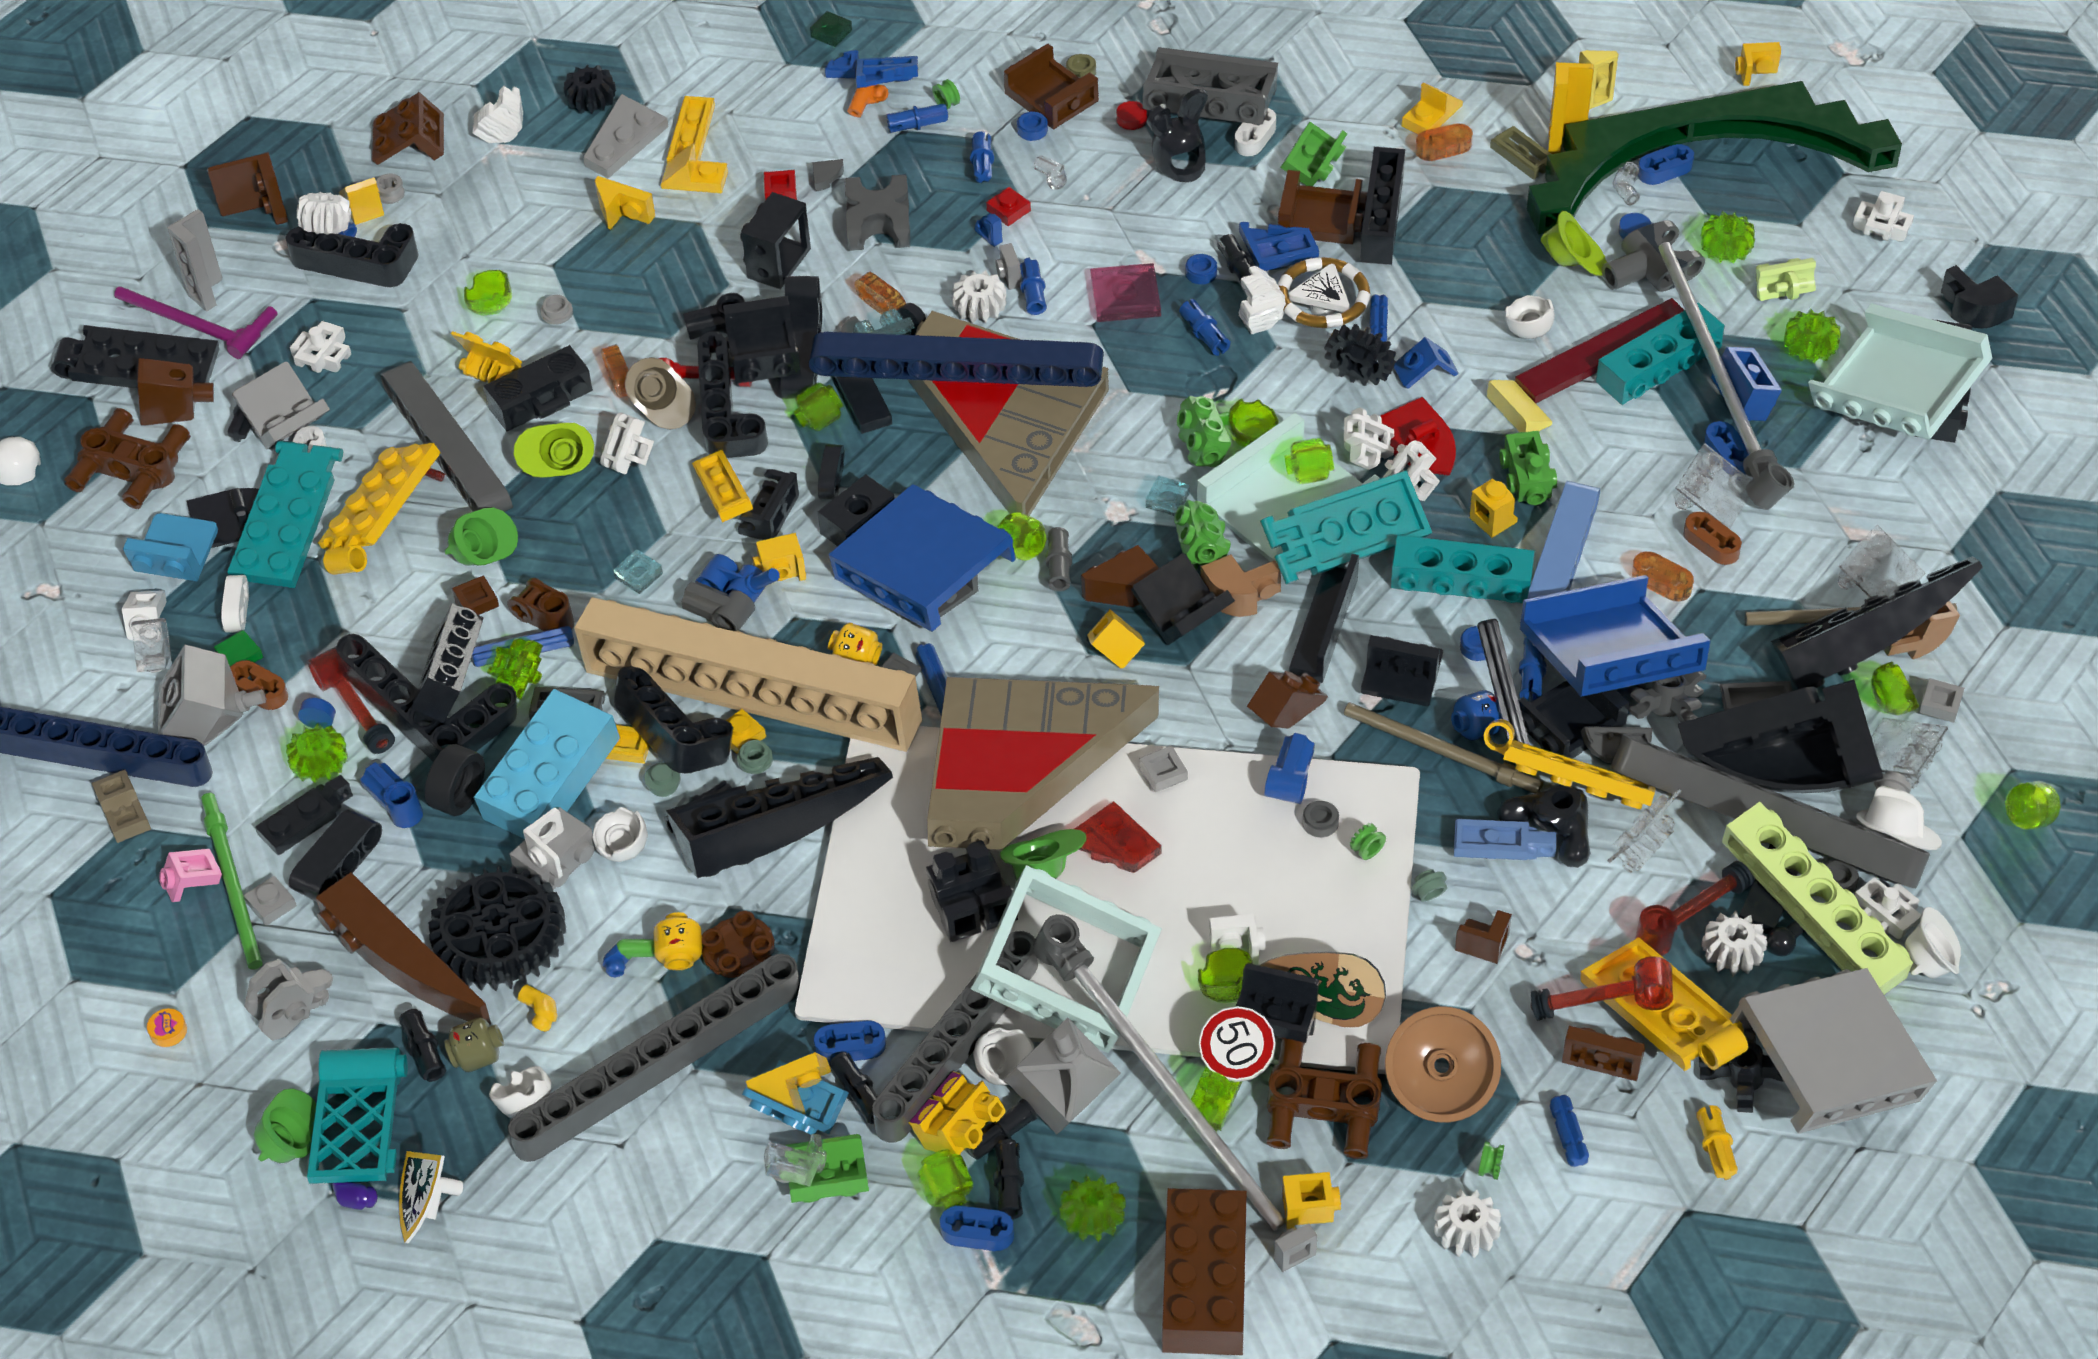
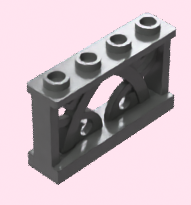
M1158 47L1156 59L1143 86V108L1153 110L1157 106L1165 104L1170 109V113L1179 114L1182 99L1188 92L1195 89H1205L1208 99L1200 117L1262 125L1272 96L1275 95L1277 89L1278 63Z

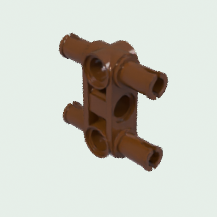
M116 408L104 427L90 429L82 435L80 439L82 448L77 454L78 462L69 475L65 477V484L75 492H82L94 473H101L133 482L122 495V498H124L123 502L133 509H140L152 490L164 488L174 481V467L178 463L177 454L190 439V432L185 427L174 424L164 440L158 444L129 436L123 433L134 421L132 419L133 416L125 409Z
M1281 1038L1279 1062L1272 1069L1269 1079L1266 1107L1271 1114L1266 1141L1267 1145L1277 1149L1290 1148L1294 1117L1347 1123L1344 1155L1354 1159L1367 1158L1371 1127L1377 1123L1380 1110L1382 1084L1377 1076L1381 1047L1372 1043L1359 1044L1357 1046L1358 1053L1355 1073L1345 1074L1301 1068L1305 1043ZM1281 1087H1291L1295 1092L1290 1095H1282L1277 1090ZM1364 1096L1368 1097L1372 1102L1367 1105H1360L1354 1102V1099Z

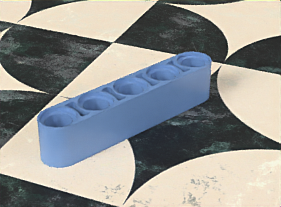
M1566 481L1527 599L1570 590L1597 509L1600 488Z

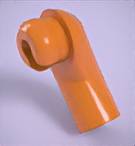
M877 84L857 88L847 112L854 117H861L866 105L887 99V87Z

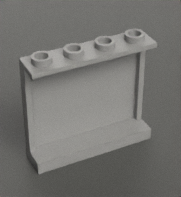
M1867 968L1852 972L1846 969L1834 976L1823 979L1813 977L1802 984L1794 986L1784 984L1773 991L1761 994L1758 991L1751 992L1740 999L1738 1008L1730 1018L1732 1024L1739 1021H1749L1799 1105L1800 1109L1790 1120L1798 1134L1921 1102L1937 1082V1079Z

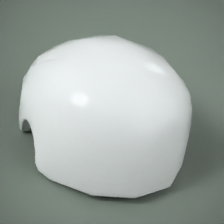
M1526 295L1516 299L1510 306L1506 307L1505 318L1507 326L1512 333L1519 338L1534 339L1542 337L1550 330L1554 322L1555 313L1550 299L1545 300L1540 296Z
M23 437L2 439L0 441V483L6 486L21 485L33 480L36 466L41 465L40 453L35 443Z
M619 807L613 812L604 814L595 823L592 836L597 852L604 858L615 862L635 858L644 849L648 838L646 824L638 811H630L624 807Z
M998 1027L989 1030L977 1040L973 1055L976 1070L989 1083L1009 1085L1004 1078L1035 1049L1034 1044L1021 1029L1007 1030Z
M540 1066L529 1067L520 1073L512 1071L510 1083L507 1086L494 1083L489 1097L502 1113L513 1118L550 1094L551 1079Z

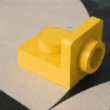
M1780 42L1743 43L1741 56H1737L1735 60L1736 75H1741L1743 86H1750L1752 74L1778 72L1781 55Z

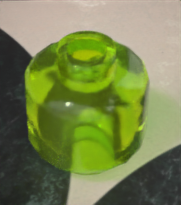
M818 382L796 396L795 402L798 408L793 413L803 428L809 425L812 430L819 432L841 418L840 409L844 405L830 384L825 386L823 383Z
M1321 438L1295 441L1290 446V454L1284 455L1287 475L1294 474L1295 480L1299 484L1325 481L1329 478L1330 471H1334L1330 444L1325 445Z
M1013 512L1005 516L998 524L997 528H1002L1011 535L1017 559L1022 561L1031 560L1044 550L1047 538L1041 521L1020 512Z
M2042 781L2019 783L2009 791L2005 800V810L2009 820L2017 827L2026 830L2047 827L2056 820L2061 809L2060 797L2057 791L2050 784Z
M946 1149L935 1152L921 1161L922 1167L917 1172V1179L929 1205L933 1207L944 1206L946 1210L952 1206H962L967 1202L965 1196L972 1191L974 1182L961 1155L952 1154Z

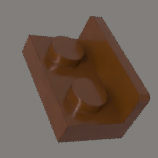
M1569 1026L1565 1038L1562 1063L1637 1081L1645 1052V1044L1635 1042L1627 1037H1614L1598 1033L1590 1028Z

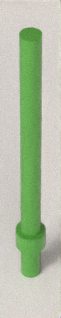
M206 793L201 797L206 815L203 822L207 835L211 836L248 968L255 970L260 968L263 962L228 843L226 818L219 811L215 794Z

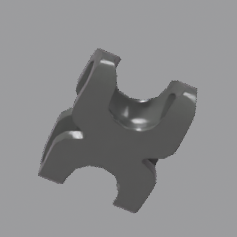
M906 174L892 175L890 185L885 189L877 191L868 190L863 187L860 177L845 178V197L847 201L846 227L849 251L864 250L866 239L876 234H885L893 238L895 248L910 247L909 199Z

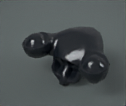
M1558 785L1550 788L1548 791L1511 797L1501 803L1497 811L1500 821L1527 822L1533 817L1534 822L1547 832H1556V835L1564 837V841L1559 848V860L1567 867L1576 868L1587 863L1591 852L1588 840V801L1583 790L1572 786Z

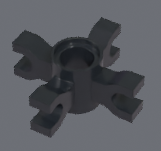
M1745 1020L1741 1021L1748 1043L1747 1051L1716 1070L1709 1068L1699 1057L1700 1080L1729 1077L1731 1084L1737 1089V1112L1753 1113L1754 1090L1763 1084L1764 1078H1772L1784 1082L1769 1055H1763L1761 1047L1756 1044L1755 1031L1749 1021Z

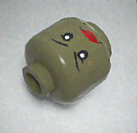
M482 1017L451 1028L449 1039L445 1040V1048L452 1065L455 1068L460 1067L465 1072H473L497 1062L500 1053L499 1047L504 1046L503 1036L499 1027L496 1024L490 1026Z

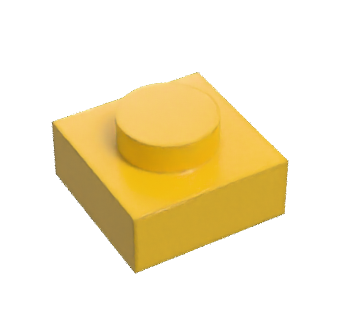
M743 709L726 720L733 726L730 749L737 755L744 743L750 740L761 741L766 738L765 728Z

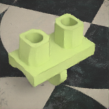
M1795 258L1781 264L1769 265L1767 263L1757 265V298L1763 301L1787 296L1788 299L1793 300L1797 299L1799 294L1816 291L1814 280L1816 261L1813 258L1803 260Z

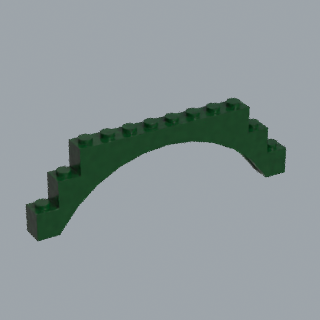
M1797 81L1566 124L1563 143L1565 152L1547 155L1545 172L1547 183L1529 186L1527 211L1538 235L1544 234L1558 224V215L1562 211H1567L1575 217L1583 201L1604 179L1626 164L1657 150L1687 142L1719 138H1747L1796 144L1830 154L1866 172L1897 167L1902 143L1889 119L1858 124L1846 100L1815 105L1803 81Z

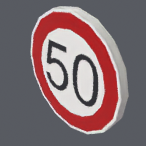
M1239 1006L1225 1008L1212 1015L1201 1029L1199 1039L1201 1059L1209 1071L1223 1080L1233 1082L1251 1080L1263 1073L1273 1060L1276 1047L1273 1028L1266 1018L1253 1009Z

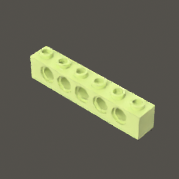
M1758 802L1726 825L1722 843L1740 862L1747 866L1751 874L1841 970L1849 969L1852 972L1867 968L1884 995L1907 978L1913 964L1907 950L1902 945L1894 943L1887 936L1882 924L1875 917L1868 916L1859 906L1854 894L1847 889H1843L1833 879L1830 869L1825 864L1818 863L1810 855L1805 843L1799 837L1791 835L1783 826L1782 820L1776 812L1768 810L1761 802ZM1761 843H1770L1776 849H1767ZM1794 869L1798 871L1801 875L1793 876L1790 875L1786 870ZM1811 896H1820L1823 899H1825L1826 902H1816L1811 898ZM1836 923H1846L1852 929H1841ZM1862 950H1871L1878 957H1869Z

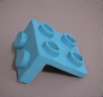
M159 513L154 516L145 539L127 538L123 550L135 572L198 581L218 533V527L213 521Z
M779 1060L776 1065V1068L783 1066L786 1063ZM823 1080L807 1088L797 1086L806 1114H802L755 1091L744 1088L742 1095L752 1099L749 1107L812 1136H815L817 1130L830 1135L849 1092Z

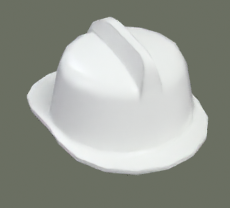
M1879 786L1875 791L1869 808L1859 811L1856 815L1857 821L1865 827L1886 833L1911 846L1925 850H1937L1942 845L1940 837L1924 825V810L1920 802L1913 795L1905 791Z
M1932 907L1924 908L1920 924L1906 938L1904 943L1910 955V960L1913 962L1909 972L1912 975L1923 973L1932 979L1949 972L1958 974L1961 947L1953 928L1939 911Z

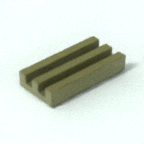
M1515 126L1508 128L1491 139L1490 143L1491 149L1533 180L1538 177L1539 172L1542 174L1546 172L1547 155L1551 153Z

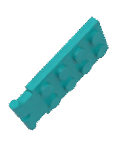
M277 441L276 453L279 454L275 465L268 464L227 571L229 576L246 575L247 581L252 583L289 588L296 587L335 481L331 472L335 461H342L343 449L313 445L311 452L307 453V444Z
M1407 470L1293 508L1287 512L1289 516L1287 518L1275 521L1273 516H1269L1260 520L1271 549L1281 546L1283 553L1276 555L1275 559L1286 585L1299 580L1297 577L1298 573L1311 570L1314 576L1349 563L1352 554L1359 555L1360 560L1395 548L1397 535L1424 538L1433 533Z

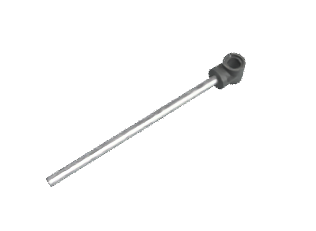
M1669 242L1662 243L1658 248L1748 451L1749 455L1743 461V468L1748 476L1753 477V480L1746 486L1747 494L1757 506L1769 510L1794 488V479L1786 468L1778 464L1776 455L1772 450H1761L1672 246Z
M1056 914L1050 916L1045 920L1035 938L1033 950L1036 957L1041 962L1054 966L1064 981H1070L1075 977L1078 979L1242 1191H1247V1197L1274 1231L1285 1224L1286 1220L1088 969L1094 961V957L1080 942V933L1076 922L1065 915ZM1052 938L1058 939L1061 943L1055 941Z

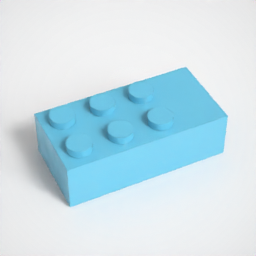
M553 689L474 796L483 820L525 839L523 830L551 809H558L560 807L568 812L620 739L613 715Z

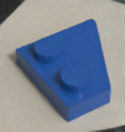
M918 56L857 59V88L893 81H909L913 77H918Z

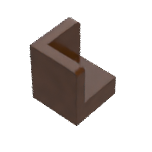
M484 575L452 588L455 604L460 607L469 608L477 615L499 607L498 598Z
M1497 910L1491 925L1467 919L1464 925L1461 924L1458 927L1455 951L1498 964L1509 937L1512 914Z

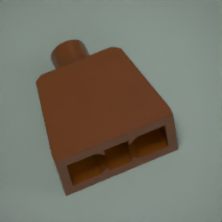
M139 358L138 395L141 425L192 420L194 418L195 402H214V383H194L193 366L190 364Z

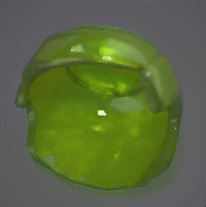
M487 270L478 273L473 277L472 288H464V302L467 309L478 315L489 316L500 313L512 300V289L508 274L501 270Z
M1240 399L1230 408L1228 430L1233 441L1241 447H1246L1278 425L1279 420L1274 410L1263 404L1261 400L1244 402L1243 399Z
M1891 661L1874 670L1871 678V694L1874 702L1885 713L1899 716L1919 708L1917 699L1899 665Z
M1222 948L1207 954L1204 969H1198V985L1202 994L1206 998L1219 1003L1237 1002L1242 990L1245 964H1253L1250 953L1240 948Z

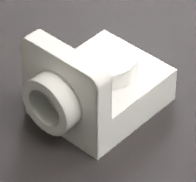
M165 590L130 592L122 607L127 639H154L161 637L160 615L167 603Z
M1254 913L1210 918L1209 939L1211 951H1234L1239 948L1248 947L1251 964H1259V950H1265L1266 948L1263 927L1257 928Z

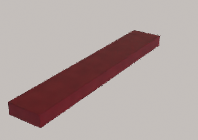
M1671 298L1515 376V382L1535 403H1538L1597 373L1600 358L1683 312L1684 309Z

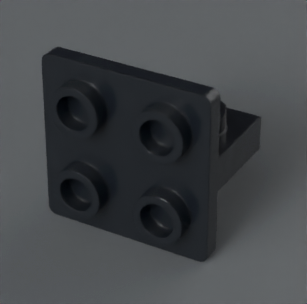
M1371 635L1367 648V664L1361 684V693L1429 706L1441 665L1443 650L1426 644H1415L1395 640L1390 637Z
M1246 963L1243 970L1242 990L1236 1006L1253 1009L1264 1016L1273 1028L1274 1036L1306 1043L1308 1036H1312L1315 1030L1320 981L1305 975Z

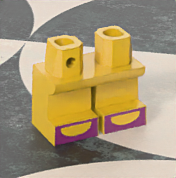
M953 1071L932 1095L934 1099L929 1098L909 1121V1124L924 1149L958 1157L965 1148L975 1149L982 1141L983 1132L981 1129L988 1121L998 1122L1006 1113V1109L999 1097L990 1093L984 1081L974 1085L968 1083L963 1074Z

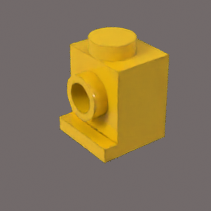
M1492 478L1472 491L1469 518L1493 538L1517 523L1518 517L1514 515L1515 498L1504 483L1495 481Z
M796 533L756 542L758 556L752 557L753 566L763 572L771 568L777 569L780 574L778 581L796 576L799 577L800 581L806 580L804 557Z
M1330 1172L1283 1176L1282 1201L1286 1230L1294 1228L1295 1225L1334 1222V1211L1341 1210L1339 1187H1332Z

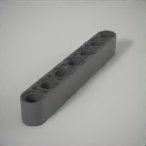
M412 361L403 363L380 374L382 385L389 398L422 443H434L441 453L435 461L473 512L492 507L504 512L512 509L511 498L502 482Z
M1025 931L1010 933L996 965L1030 980L1038 968V960L1033 950L1034 936ZM976 975L873 1103L874 1126L877 1136L882 1141L894 1143L901 1141L912 1130L909 1121L929 1098L934 1099L932 1096L953 1071L957 1072L974 1051L977 1040L991 1030L1008 1008L1006 1005L971 990ZM933 1061H940V1062L937 1063V1064H931V1063H930V1062H933ZM912 1088H917V1089H919V1090H916V1091H907V1090L912 1089ZM889 1116H896L894 1119H885Z

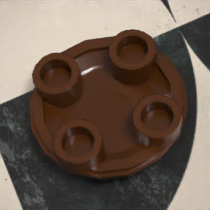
M740 911L734 917L721 921L702 934V955L706 966L715 974L727 978H737L772 956L775 939L771 929L763 921L756 919L752 912Z

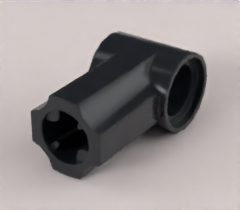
M727 293L717 300L716 305L683 313L689 339L700 338L707 332L723 331L727 334L723 305L745 302L743 296L738 293Z

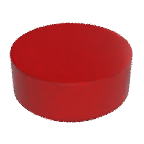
M1124 102L1116 110L1117 123L1120 127L1127 130L1139 129L1146 124L1147 110L1143 108V104L1140 102Z

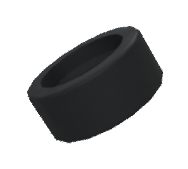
M457 744L448 745L434 760L425 784L427 804L433 809L452 816H460L465 813L474 803V796L483 783L485 773L483 756L476 751Z

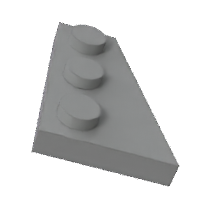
M621 94L583 157L585 167L608 179L669 127L667 117Z

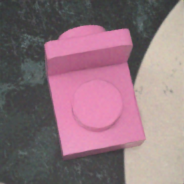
M210 849L169 852L165 866L160 870L159 879L162 889L167 891L171 901L180 902L184 888L217 885L220 882L222 873Z

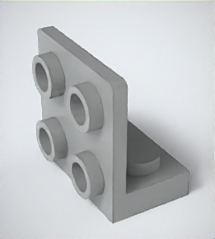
M288 362L278 365L232 393L236 403L266 449L276 445L277 441L288 438L301 428L322 418L330 410L324 399L314 403Z

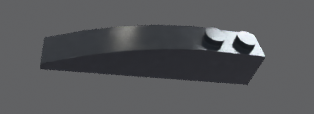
M1969 557L1928 574V582L1921 584L1920 580L1897 586V589L1894 591L1895 595L1889 598L1887 595L1878 596L1877 594L1865 599V603L1859 610L1848 611L1845 607L1772 640V645L1797 689L1818 688L1825 683V678L1836 673L1838 676L1853 672L1858 668L1857 663L1887 648L1921 625L1950 601L1983 566L1975 557Z
M879 757L833 766L832 773L830 774L814 771L800 773V779L797 781L780 784L779 778L766 780V787L746 791L745 785L733 787L666 810L686 864L697 879L711 877L718 874L721 870L732 866L748 864L755 858L767 855L796 842L829 824L864 801L891 780L893 775L886 764Z

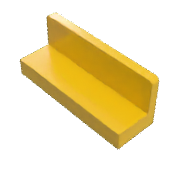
M1556 62L1548 134V151L1551 154L1561 152L1562 137L1565 134L1566 124L1588 120L1594 73L1593 64Z

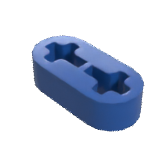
M1676 144L1647 154L1639 160L1637 176L1643 183L1656 185L1685 175L1692 169L1694 152L1686 145Z
M1717 421L1709 424L1706 428L1704 445L1722 471L1732 477L1747 475L1741 461H1744L1749 454L1739 433L1727 422Z
M866 1020L830 1024L817 1030L814 1035L815 1052L826 1057L828 1063L836 1055L843 1052L849 1053L853 1061L877 1058L886 1049V1036L884 1028L875 1021ZM865 1036H872L873 1043L865 1044ZM828 1040H835L834 1048L827 1047Z
M952 1206L947 1208L940 1217L941 1236L944 1241L953 1246L1001 1251L1008 1248L1014 1240L1013 1221L1007 1213L999 1210ZM956 1221H963V1226L960 1227L959 1231L952 1230V1226H955ZM995 1226H1002V1231L998 1233V1236L991 1235V1231L994 1230Z

